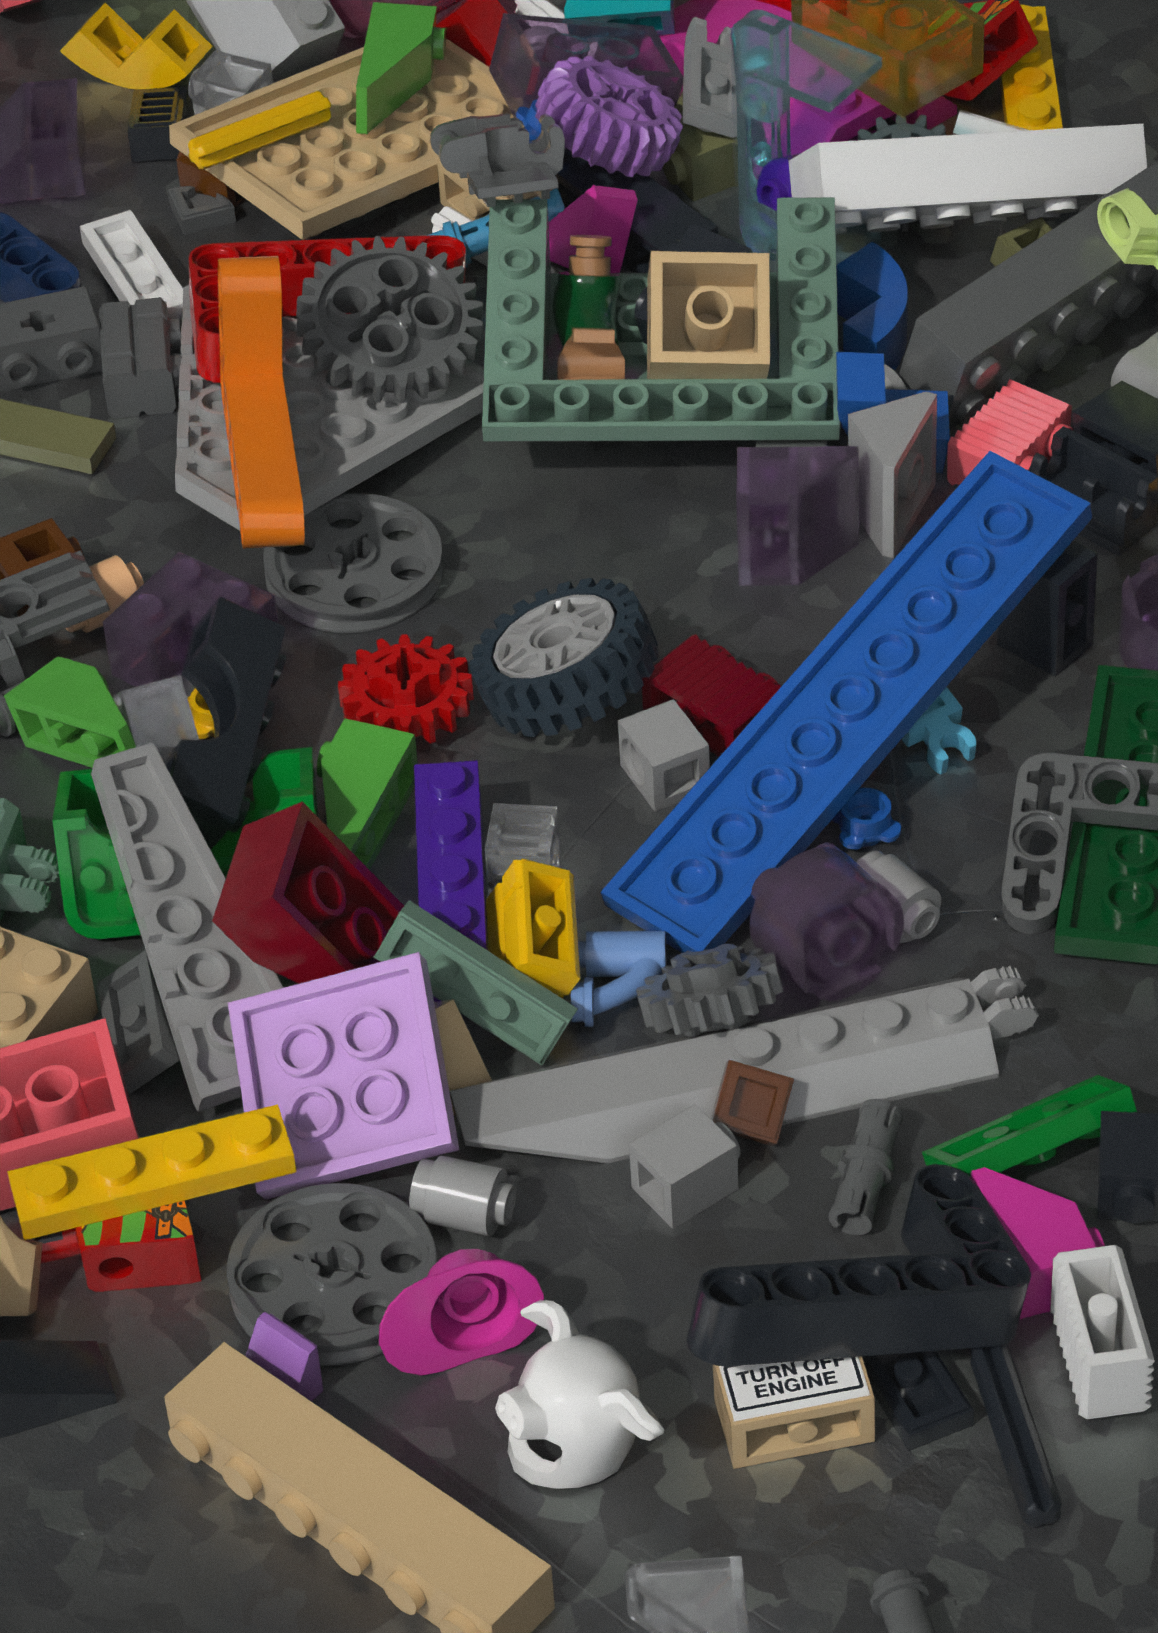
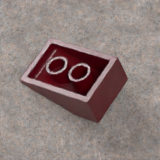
M302 801L243 826L212 922L254 963L300 984L379 963L380 961L375 959L374 956L404 905Z

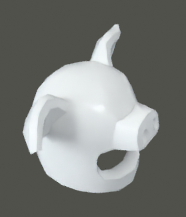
M539 1300L521 1310V1316L547 1329L552 1341L545 1344L527 1361L520 1377L519 1385L503 1392L498 1397L495 1409L497 1416L510 1432L507 1452L513 1470L532 1485L554 1489L580 1488L599 1483L619 1470L634 1443L635 1436L651 1441L662 1435L664 1428L652 1410L640 1400V1387L634 1372L627 1360L612 1345L597 1338L579 1334L568 1312L554 1301ZM545 1439L559 1445L562 1450V1456L555 1462L542 1459L530 1449L527 1440Z

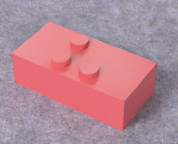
M106 1018L0 1048V1211L15 1207L7 1171L140 1138Z

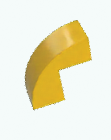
M104 3L66 43L60 52L78 67L105 82L138 90L165 88L181 81L212 48V45L175 9L143 39L109 5Z

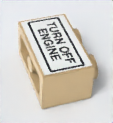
M862 1356L743 1366L713 1365L715 1404L733 1469L875 1442V1397Z

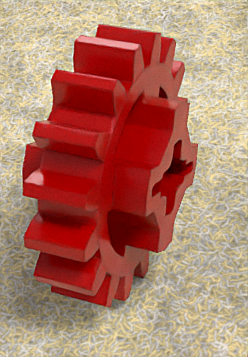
M401 634L399 644L390 646L387 641L381 638L376 640V652L371 653L367 650L359 649L356 651L357 664L343 665V680L338 681V690L344 719L415 734V737L422 736L431 744L436 742L435 730L441 728L453 733L457 730L456 717H468L470 715L469 701L474 700L472 675L469 674L466 657L455 658L454 646L450 643L439 649H434L433 637L426 636L419 644L411 643L408 634Z

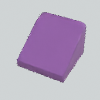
M264 1312L257 1318L246 1357L312 1402L323 1391L317 1345L271 1313Z

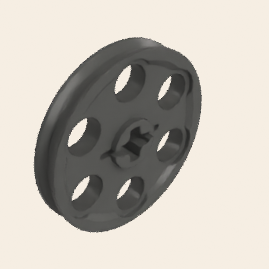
M375 494L339 495L304 516L305 542L302 546L310 547L312 550L305 555L292 556L284 553L286 549L292 546L264 548L263 562L266 587L275 605L284 614L300 624L333 633L376 631L393 626L412 617L432 600L440 587L443 577L441 538L430 519L421 511L405 502ZM340 519H353L359 522L354 527L347 529L331 526L333 522ZM400 530L409 531L414 534L411 538L401 541L386 538L389 533ZM361 551L363 552V558H360ZM344 567H347L346 575L344 573ZM408 569L424 573L421 577L413 580H402L395 577L397 573ZM309 584L322 588L317 593L305 596L292 592L299 586ZM358 597H370L377 600L375 604L365 608H357L348 604V602Z
M349 1183L320 1184L298 1189L280 1196L258 1210L243 1225L235 1237L227 1261V1281L232 1309L239 1324L250 1338L252 1337L257 1318L264 1312L271 1313L285 1324H288L298 1316H315L323 1321L322 1326L313 1333L303 1336L317 1345L320 1366L345 1365L367 1360L383 1353L379 1345V1324L369 1325L362 1323L356 1319V1315L368 1306L380 1305L388 1307L405 1288L426 1278L431 1267L437 1262L436 1248L429 1228L417 1212L410 1209L408 1204L387 1192ZM360 1213L370 1214L379 1220L374 1227L361 1232L351 1231L342 1225L348 1217ZM288 1223L304 1224L310 1228L307 1235L296 1241H284L274 1236V1232L279 1227ZM399 1254H409L421 1261L416 1268L405 1273H395L383 1266L389 1258ZM335 1268L344 1269V1271H335L330 1278L321 1277V1274L330 1275ZM262 1273L276 1275L282 1280L279 1286L267 1292H254L245 1287L250 1278Z

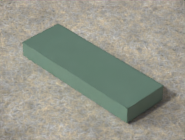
M410 900L398 914L374 956L375 959L383 962L419 952L427 960L434 997L441 1001L454 999L462 1015L540 1065L544 1064L578 1010L575 1006Z

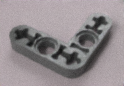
M1038 753L1029 757L1020 766L1016 780L1001 890L1003 916L1009 926L1021 933L1039 934L1050 929L1057 921L1072 822L1158 830V763L1059 753ZM1042 776L1054 777L1055 786H1053L1050 795V812L1038 810L1037 785H1040ZM1104 780H1117L1128 788V797L1124 801L1113 805L1101 803L1092 793L1094 787ZM1140 784L1149 785L1147 807L1139 806ZM1043 830L1055 837L1057 845L1050 853L1035 856L1023 850L1020 842L1027 833ZM1028 874L1040 876V902L1037 903L1035 911L1023 910L1022 900L1025 899L1027 894Z

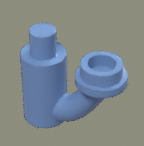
M586 931V941H578L580 968H586L587 977L584 978V982H578L571 991V1005L578 1008L571 1019L572 1022H584L585 1027H594V1015L611 1010L638 997L636 989L646 985L645 978L663 975L661 968L666 966L665 931ZM593 977H619L608 984L594 988Z

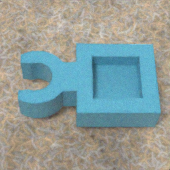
M947 687L902 738L907 747L924 741L928 746V764L940 775L946 773L949 757L943 750L944 748L953 747L960 750L963 757L969 762L975 759L977 745L973 733L965 726L958 724L961 723L963 708Z

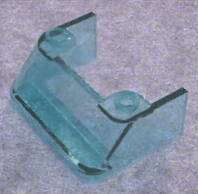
M757 9L750 11L735 23L730 33L734 179L739 225L744 243L754 253H769V259L776 262L777 212L758 202L756 189L758 176L764 165L774 158L791 155L790 97L831 112L882 67V57L767 11ZM862 223L861 225L846 227L847 232L836 234V265L873 241L877 244L881 240V232H867L866 224Z

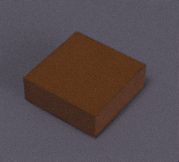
M728 1060L725 1064L711 1120L715 1124L717 1122L725 1124L735 1136L774 1147L779 1138L794 1078Z

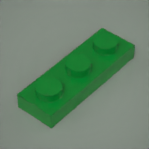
M1096 1075L922 1152L926 1166L933 1164L947 1165L958 1168L970 1177L972 1170L983 1167L999 1173L1017 1164L1026 1166L1047 1161L1056 1155V1147L1076 1138L1092 1139L1099 1137L1101 1111L1137 1112L1130 1086Z

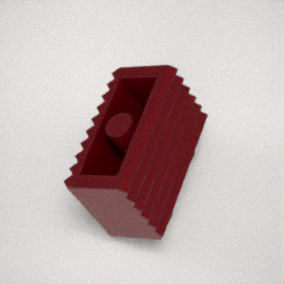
M697 634L691 635L654 664L655 669L650 677L641 678L644 684L642 687L643 710L674 699L708 743L709 751L718 757L722 755L781 688V685L766 673L756 674L752 667L746 668L742 661L737 663L735 658L724 647L720 645L709 646L706 639L700 640Z

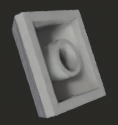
M922 392L848 414V505L882 556L895 557L936 485L937 394Z

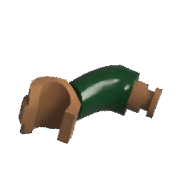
M570 235V245L576 246V255L569 256V271L558 273V282L553 297V316L557 334L563 347L557 359V380L625 379V358L619 348L616 332V311L621 275L610 273L611 257L604 256L605 247L611 246L612 237Z

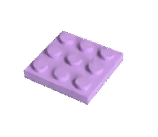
M419 952L228 1003L244 1112L278 1104L295 1158L296 1173L255 1183L256 1193L265 1200L305 1187L329 1184L459 1150L427 960Z

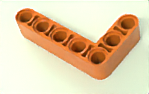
M279 257L218 259L221 394L242 547L245 549L304 545L303 500L283 379L282 291Z

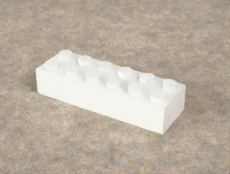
M1143 124L817 143L789 160L792 198L835 197L836 234L847 232L846 227L857 226L862 223H866L867 232H887L900 229V224L914 222L916 220H920L921 229L944 228L953 226V220L966 219L972 216L973 223L976 226L1007 222V217L1018 216L1026 213L1027 222L1040 217L1045 221L1056 220L1060 218L1061 213L1082 211L1147 168Z

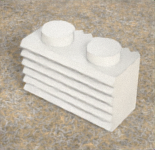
M1117 1245L1059 1252L1053 1259L1050 1313L1054 1314L1053 1324L1057 1325V1336L1060 1337V1347L1063 1348V1358L1066 1359V1369L1069 1370V1381L1073 1382L1072 1392L1076 1394L1075 1403L1079 1405L1078 1415L1085 1419L1144 1412L1151 1407L1150 1399L1152 1395L1150 1390L1153 1389L1151 1381L1154 1380L1152 1372L1154 1371L1153 1363L1155 1360L1122 1248Z

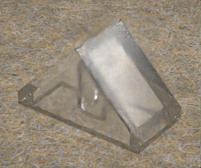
M741 1556L634 1564L625 1573L628 1617L650 1633H749Z

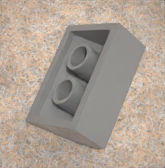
M186 0L243 95L335 59L345 30V26L329 0Z

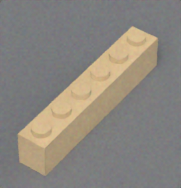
M223 1342L164 1396L170 1425L168 1435L172 1444L181 1455L194 1463L202 1460L219 1472L227 1485L237 1495L246 1500H251L254 1497L275 1512L279 1521L292 1534L301 1538L308 1535L328 1549L336 1563L346 1572L354 1576H359L362 1573L382 1587L388 1598L401 1611L409 1615L419 1613L440 1628L441 1633H532L555 1609L551 1565L227 1343Z

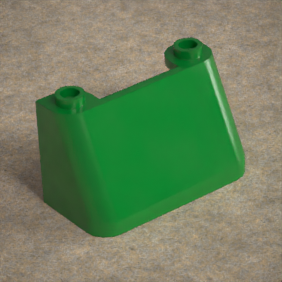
M312 747L279 750L269 753L261 759L260 765L253 777L254 801H250V807L243 824L235 833L227 831L211 849L225 879L243 826L302 801L318 817ZM92 769L60 772L52 822L63 907L67 922L76 933L92 939L141 935L91 776Z

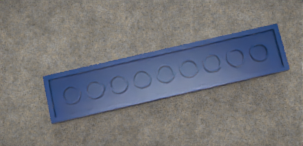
M989 451L602 889L600 893L605 906L645 931H665L666 944L681 953L713 949L725 944L1092 519L1090 502Z

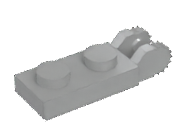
M694 17L688 27L684 43L683 123L695 126L705 132H714L734 138L742 121V52L739 51L738 30L726 26L719 35L717 44L708 42L707 21Z

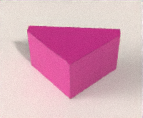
M593 185L548 222L550 261L569 269V256L576 255V246L570 245V235L612 237L611 246L605 247L604 256L611 257L610 273H620L638 201L635 191Z

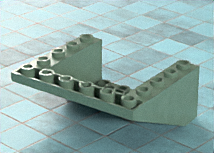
M835 197L777 198L776 272H769L770 367L767 379H647V344L643 343L634 317V310L641 292L647 287L648 273H616L621 275L616 311V332L619 348L625 358V379L557 380V359L563 347L557 334L553 316V297L558 282V273H551L547 199H523L522 203L515 204L512 199L496 200V206L490 207L482 414L483 442L839 440L840 420L837 410L836 383L838 322Z

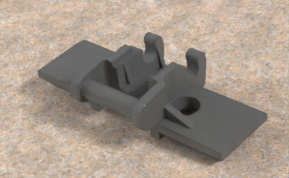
M509 113L492 116H470L437 125L430 135L431 147L439 155L442 166L451 173L459 174L460 179L467 178L470 195L476 194L478 199H482L487 207L496 206V197L510 196L514 204L522 203L523 193L536 191L541 200L550 199V189L559 188L558 179L555 175L563 169L565 139L562 129L559 125L555 124L554 119L549 114L540 116L541 133L537 139L529 141L530 134L527 129L522 128V122L518 118H510Z
M81 550L75 553L69 552L0 580V674L6 681L8 688L26 680L14 650L15 648L110 611ZM26 604L30 606L23 615L10 618V616Z

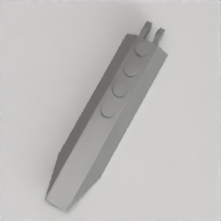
M1002 966L1001 969L992 968L984 970L973 981H970L969 978L958 977L745 1023L733 1030L720 1029L709 1031L697 1037L685 1036L574 1060L450 1091V1097L466 1146L608 1164L630 1159V1142L694 1104L711 1119L725 1064L728 1060L794 1078L782 1125L858 1109L863 1102L869 1099H882L890 1102L999 1078L992 1040L1011 1036L1015 1032L1020 1034L1022 1031H1027L1028 1028L1034 1027L1033 1024L1037 1017H1039L1035 1005L1032 1004L1030 997L1020 996L1026 984L1022 975L1019 974L1017 967Z

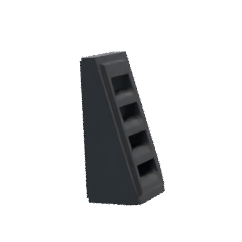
M186 86L134 90L128 122V139L132 162L177 159L179 150L170 144L169 125L187 118L188 95Z

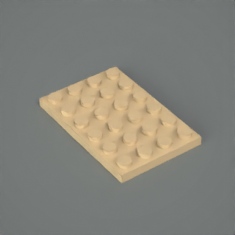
M446 39L444 60L434 61L431 81L368 134H356V85L364 47L169 125L170 144L189 157L188 143L192 138L312 92H321L324 97L330 100L332 105L330 107L331 118L328 122L205 169L293 234L304 240L439 182L437 167L439 155L435 153L430 144V135L437 125L470 116H492L509 113L510 118H517L515 114L518 108H530L531 103L536 98Z

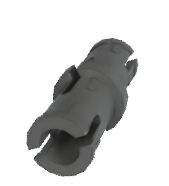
M869 1099L863 1102L859 1110V1120L851 1146L847 1147V1151H842L839 1159L838 1170L842 1177L834 1204L828 1216L832 1226L837 1228L841 1224L843 1214L847 1213L845 1224L841 1231L846 1234L864 1235L872 1229L873 1216L881 1189L885 1186L886 1182L889 1184L893 1176L894 1162L891 1159V1154L898 1130L903 1122V1113L899 1107L895 1106L891 1110L889 1120L885 1121L891 1103L887 1100Z

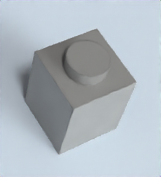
M696 1104L629 1143L631 1187L672 1229L739 1190V1144L725 1124L721 1122L715 1124Z

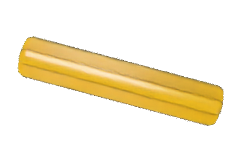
M315 91L192 138L188 143L189 159L199 169H207L326 123L331 118V102L321 92Z

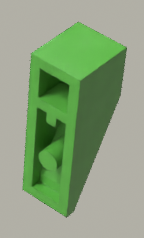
M373 2L356 85V134H368L431 81L434 61L444 60L446 46V28L436 27L437 6Z
M57 656L4 695L25 747L93 768L95 759L136 747L128 725L109 692L105 678L94 666Z
M345 718L333 740L324 742L317 759V775L323 778L328 828L370 870L415 787L414 765L418 764L415 734Z

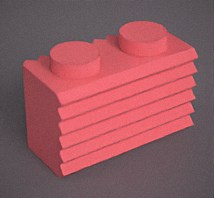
M1009 379L1007 385L1002 386L1000 393L996 391L994 398H990L987 405L983 404L981 411H977L974 418L970 417L968 424H963L961 431L957 430L955 436L950 437L947 448L948 482L951 486L955 484L959 486L989 451L1030 471L1031 462L1036 453L1047 457L1049 463L1052 456L1051 444L1053 435L1063 426L1073 431V427H1071L1072 405Z

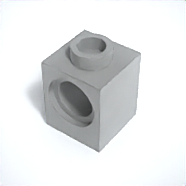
M674 699L618 720L620 766L654 812L679 803L710 768L708 743Z

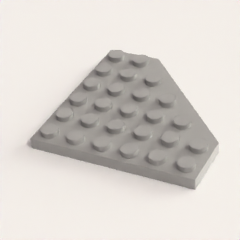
M189 285L183 287L182 359L179 372L175 490L178 494L240 531L222 404L221 383L207 381L197 372L190 313ZM297 316L282 317L283 379L301 486L304 516L483 412L484 367L472 360H466L465 374L462 377L450 373L449 386L446 390L430 382L428 398L422 399L413 388L407 389L404 403L398 402L393 391L386 390L382 400L378 403L374 400L372 388L365 387L357 397L351 396L352 382L348 379L335 387L330 385L332 368L316 373L313 370L314 355H303L302 353L303 337L296 335Z

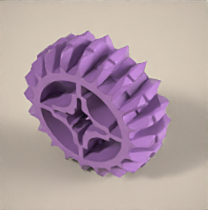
M586 56L583 60L578 57H569L567 61H557L555 67L549 71L547 78H544L537 93L539 97L535 106L538 110L535 117L538 121L543 114L551 115L555 124L559 125L562 129L565 148L572 152V157H581L588 161L591 167L593 165L601 166L608 173L613 174L615 171H620L627 177H633L635 173L641 176H649L652 171H661L664 164L674 154L680 141L679 135L683 128L680 123L682 115L674 108L675 102L670 97L662 95L660 86L649 84L645 81L644 75H635L628 70L627 66L620 68L613 65L609 60L598 62L592 56Z

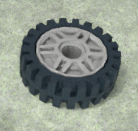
M593 578L581 579L576 588L573 587L571 581L560 583L557 586L556 593L550 594L546 588L534 593L536 601L530 604L524 599L513 605L515 613L512 616L502 613L494 620L497 629H485L480 636L482 644L474 645L471 652L474 658L470 660L471 675L495 722L501 728L505 727L507 732L516 735L522 731L524 736L536 737L541 729L546 736L557 735L564 724L567 725L569 731L583 727L582 719L591 716L594 722L605 717L606 714L603 708L610 705L618 709L627 702L625 692L636 694L644 686L641 678L651 676L655 669L653 662L658 661L659 656L656 637L635 593L630 591L627 585L621 582L615 585L612 579L602 578L597 584Z

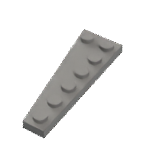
M154 743L95 759L91 776L193 1104L197 1112L240 1098L242 1094L228 1003L283 988L275 972L254 963L212 922L226 879Z

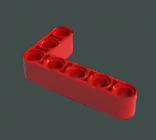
M444 235L400 236L404 237L406 250L413 252L422 242L427 243L426 257L430 259L443 252L447 253L446 270L463 266L465 269L463 283H465L466 247L463 242L457 238ZM375 237L211 243L193 249L189 255V297L198 374L207 381L221 383L218 259L278 256L281 274L282 317L296 316L297 298L302 296L304 278H314L315 263L318 261L330 265L331 250L337 249L346 256H350L352 241L354 240L361 243L365 250L373 249ZM381 237L386 248H394L395 242L399 238Z

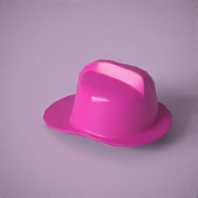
M478 1248L459 1249L443 1256L431 1267L426 1278L405 1288L388 1305L379 1324V1345L387 1362L401 1372L421 1376L443 1372L519 1345L534 1332L537 1326L536 1323L521 1316V1310L539 1300H544V1294L537 1278L522 1265L500 1259L495 1254Z

